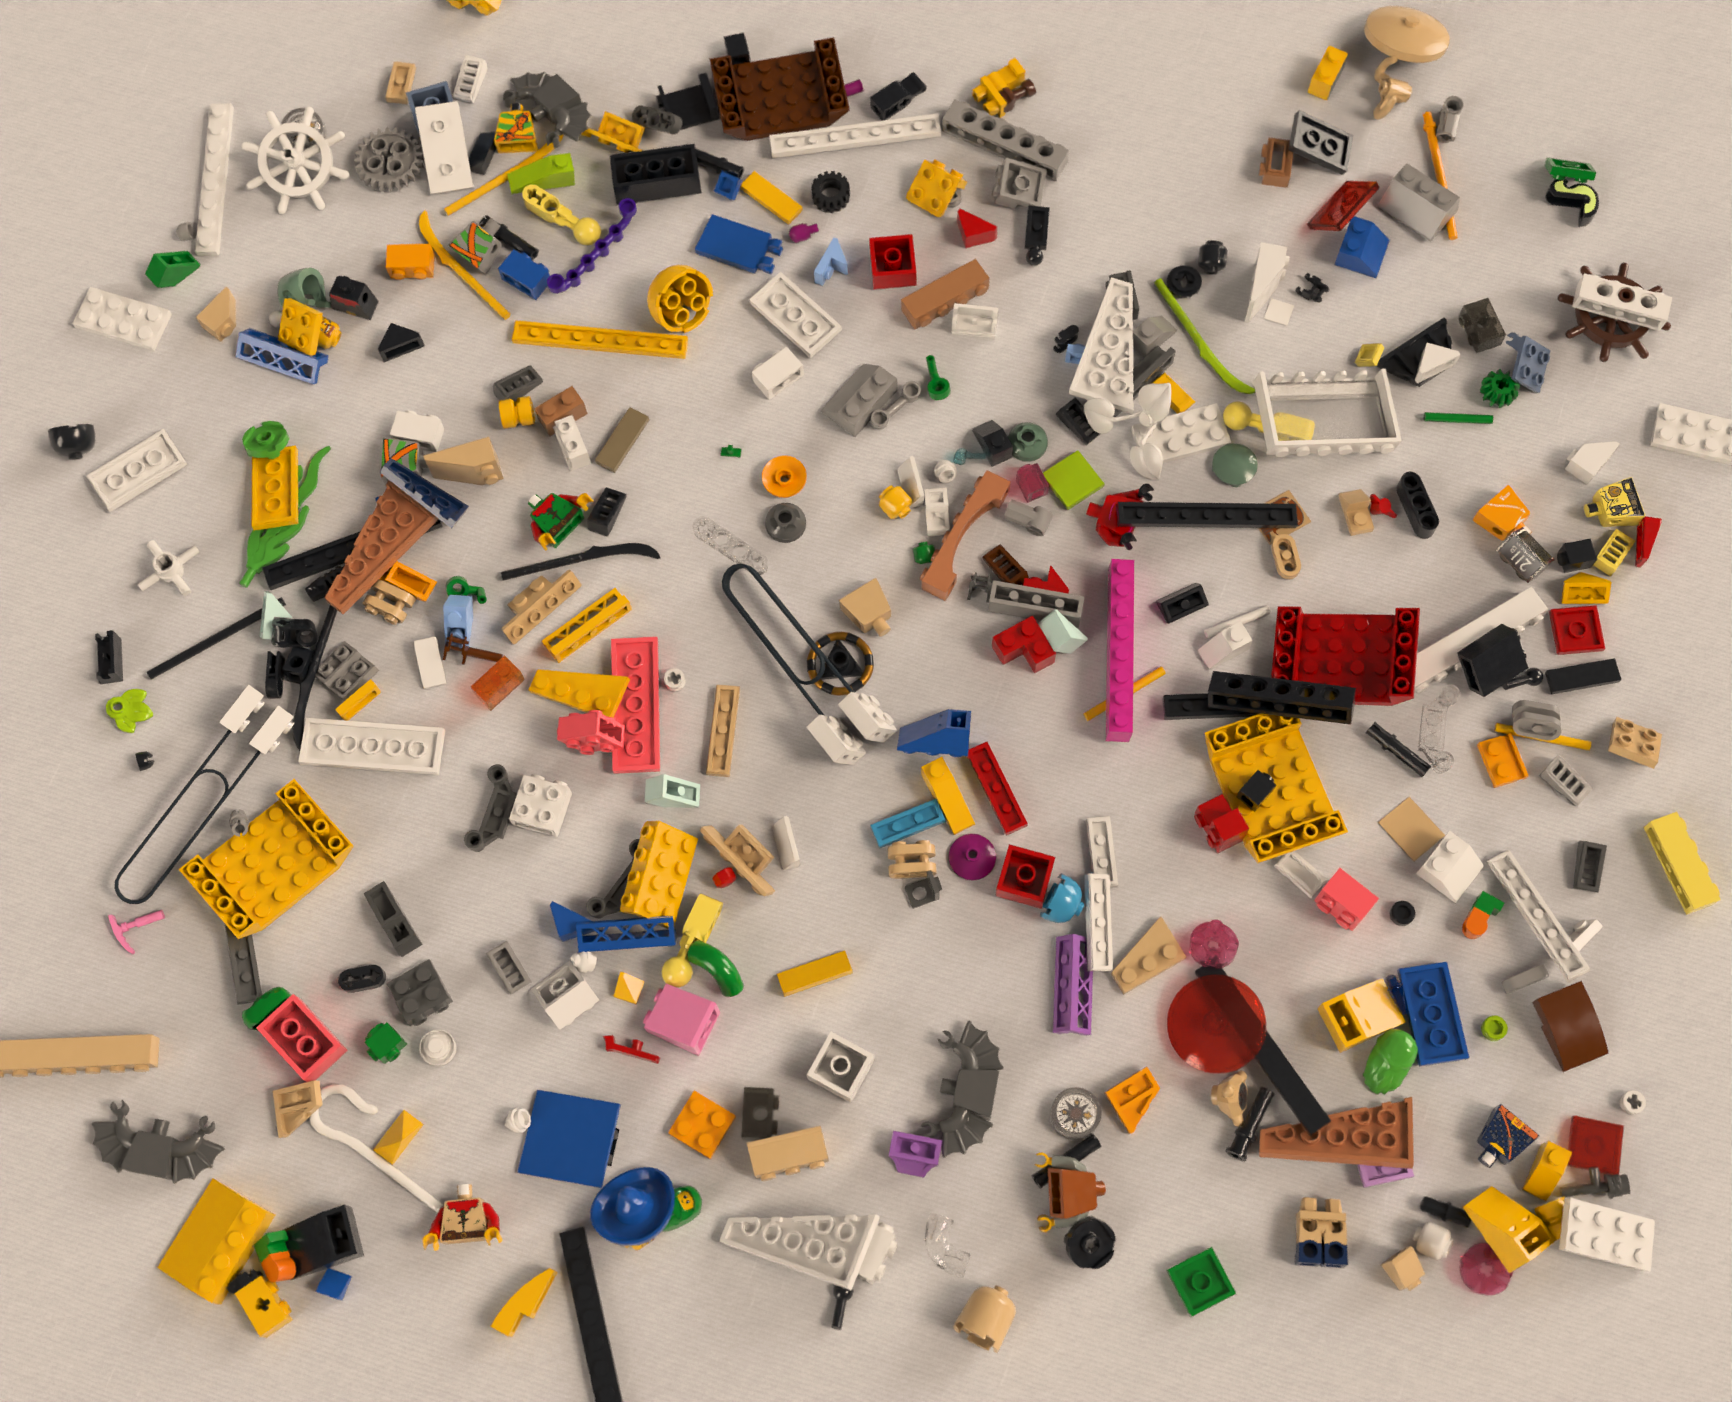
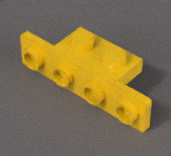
M607 111L604 112L598 131L588 127V130L582 133V135L590 138L593 134L599 137V142L609 146L611 142L617 144L616 149L625 153H629V150L633 152L644 151L638 147L645 127Z

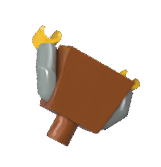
M1042 1152L1035 1154L1043 1155L1046 1159L1043 1165L1035 1164L1037 1167L1044 1168L1047 1165H1052V1168H1048L1050 1217L1045 1214L1037 1217V1221H1048L1047 1226L1039 1227L1040 1231L1048 1232L1052 1226L1056 1228L1071 1227L1077 1221L1087 1217L1089 1211L1096 1209L1097 1196L1105 1195L1106 1186L1103 1181H1096L1094 1172H1087L1086 1166L1073 1157L1058 1155L1048 1157Z

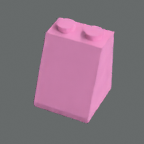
M665 984L664 988H660L655 996L654 1002L656 1004L653 1010H649L644 1018V1028L648 1033L699 1056L720 1014L719 1008L715 1002Z

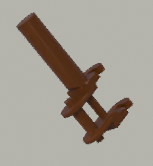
M451 633L450 637H447L449 642L446 641L442 659L446 660L447 652L450 649L461 651L463 665H465L467 656L501 663L503 654L466 646V644H469L466 636L464 639L453 637V633ZM455 642L463 644V646L459 648L451 646V644Z

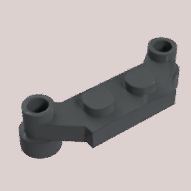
M499 764L492 765L487 772L489 780L494 784V790L479 831L471 830L464 836L465 845L474 852L482 851L484 847L498 838L503 839L510 821L509 817L517 793L512 791L506 769Z
M635 839L630 843L629 852L632 856V861L604 899L592 897L588 900L586 909L590 916L600 919L606 915L620 912L621 898L626 889L628 874L632 868L634 853L639 839ZM597 907H601L600 911L594 912Z

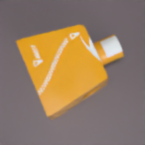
M1509 485L1478 510L1473 518L1476 524L1502 541L1513 533L1523 542L1532 533L1524 525V522L1530 515V511Z

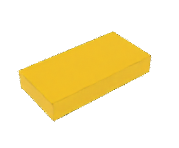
M370 679L335 710L344 721H349L376 698L381 691Z

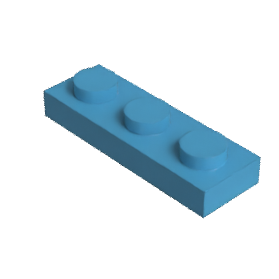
M934 799L870 826L879 848H883L893 842L945 822V818L937 799Z

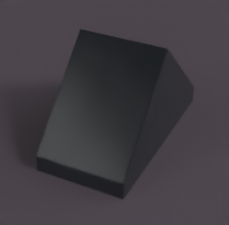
M390 323L378 347V351L383 361L387 362L425 347L419 332Z

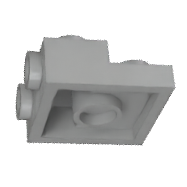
M1006 158L1002 165H998L995 177L999 178L992 191V196H995V203L1013 209L1017 205L1026 208L1028 206L1040 207L1047 169Z

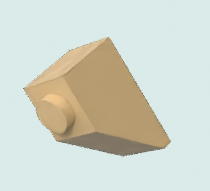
M227 287L196 316L202 328L220 342L230 336L236 327V300Z
M1412 1246L1400 1250L1381 1264L1399 1290L1407 1288L1411 1291L1422 1283L1419 1278L1425 1275Z

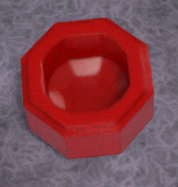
M728 867L717 872L712 879L717 888L721 889L731 885L737 876L733 869Z

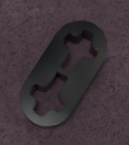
M378 965L347 969L340 974L338 983L348 993L375 989L385 983L386 973ZM373 971L380 974V976L376 977L375 982L371 979H365V977L372 976ZM349 976H352L354 979L360 978V980L352 982L351 987L345 983V981L349 980Z

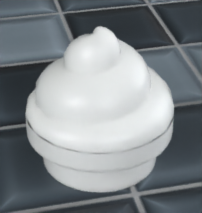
M948 460L939 461L934 468L935 477L942 483L951 482L956 477V466Z
M577 952L570 957L573 965L581 973L592 972L595 968L597 958L593 952Z
M512 1109L507 1115L505 1126L516 1133L524 1132L531 1124V1117L526 1109Z

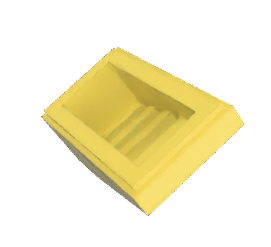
M1615 529L1598 553L1597 561L1593 566L1611 577L1636 541ZM1617 537V538L1621 539L1622 541H1624V542L1627 543L1628 545L1625 546L1624 544H1622V543H1620L1619 541H1617L1615 538ZM1611 543L1623 549V552L1612 546ZM1607 549L1619 555V557L1614 556L1613 554L1608 552ZM1603 555L1612 559L1613 561H1615V563H1612L1611 561L1607 560L1603 557Z

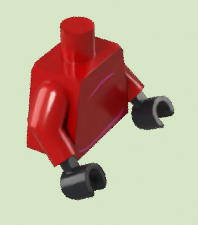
M1143 484L1140 489L1107 495L1103 506L1090 502L1086 515L1098 519L1095 530L1108 546H1125L1127 550H1132L1133 546L1130 542H1137L1133 535L1135 527H1117L1116 504L1118 502H1144L1142 501L1143 498L1146 501H1151L1153 496L1148 492L1154 491V488L1150 484Z

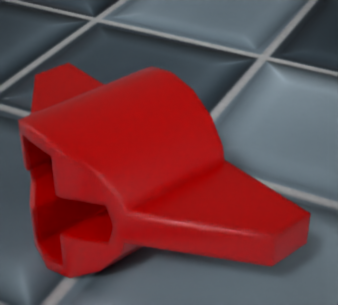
M1375 494L1370 495L1371 514H1385L1392 518L1397 517V514L1391 509L1389 499H1379Z

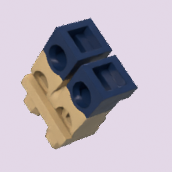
M1304 1197L1301 1199L1300 1211L1296 1213L1295 1265L1315 1267L1321 1265V1267L1345 1268L1348 1266L1346 1213H1342L1340 1199H1326L1325 1212L1317 1211L1316 1198Z

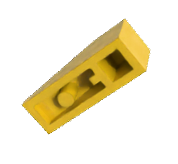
M943 757L922 766L921 776L933 798L937 799L944 818L953 834L956 835L975 825L956 781Z

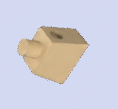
M876 578L839 600L841 611L863 633H867L874 628L877 634L882 637L891 630L886 622L891 617V609Z

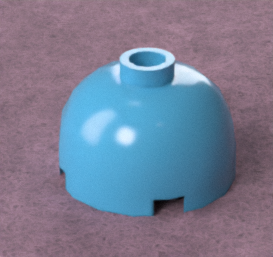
M1061 873L1057 877L1061 881L1059 884L1053 883L1043 904V907L1047 909L1046 912L1040 913V917L1054 923H1065L1071 920L1074 914L1079 916L1084 907V903L1081 902L1082 891L1080 886L1072 878Z

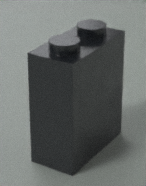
M1500 624L1457 652L1471 691L1485 697L1528 669L1527 656L1522 649L1521 637L1516 629Z

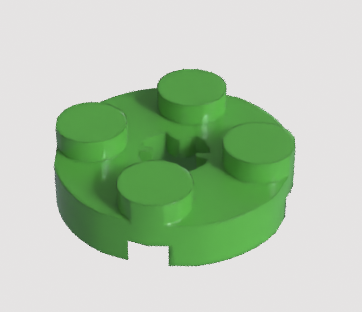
M265 421L261 423V427L255 429L253 426L245 432L242 441L247 455L250 457L275 459L288 444L289 435L284 426L279 422Z

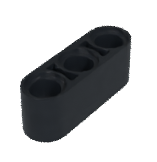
M1406 472L1402 475L1396 491L1415 534L1419 538L1428 539L1438 527L1439 517L1420 476L1415 472ZM1404 483H1409V484H1411V485L1413 486V488H1409V487L1405 486ZM1413 503H1419L1422 508L1416 507ZM1422 523H1428L1431 528L1425 527Z

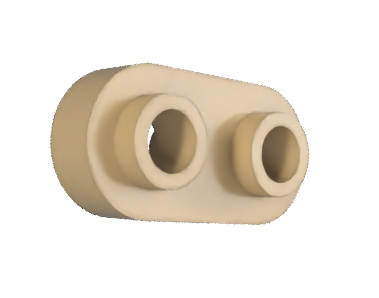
M1280 534L1274 538L1271 545L1277 572L1284 579H1293L1297 577L1301 570L1296 543L1290 535ZM1279 546H1285L1286 550H1281ZM1289 566L1292 571H1287L1284 567Z

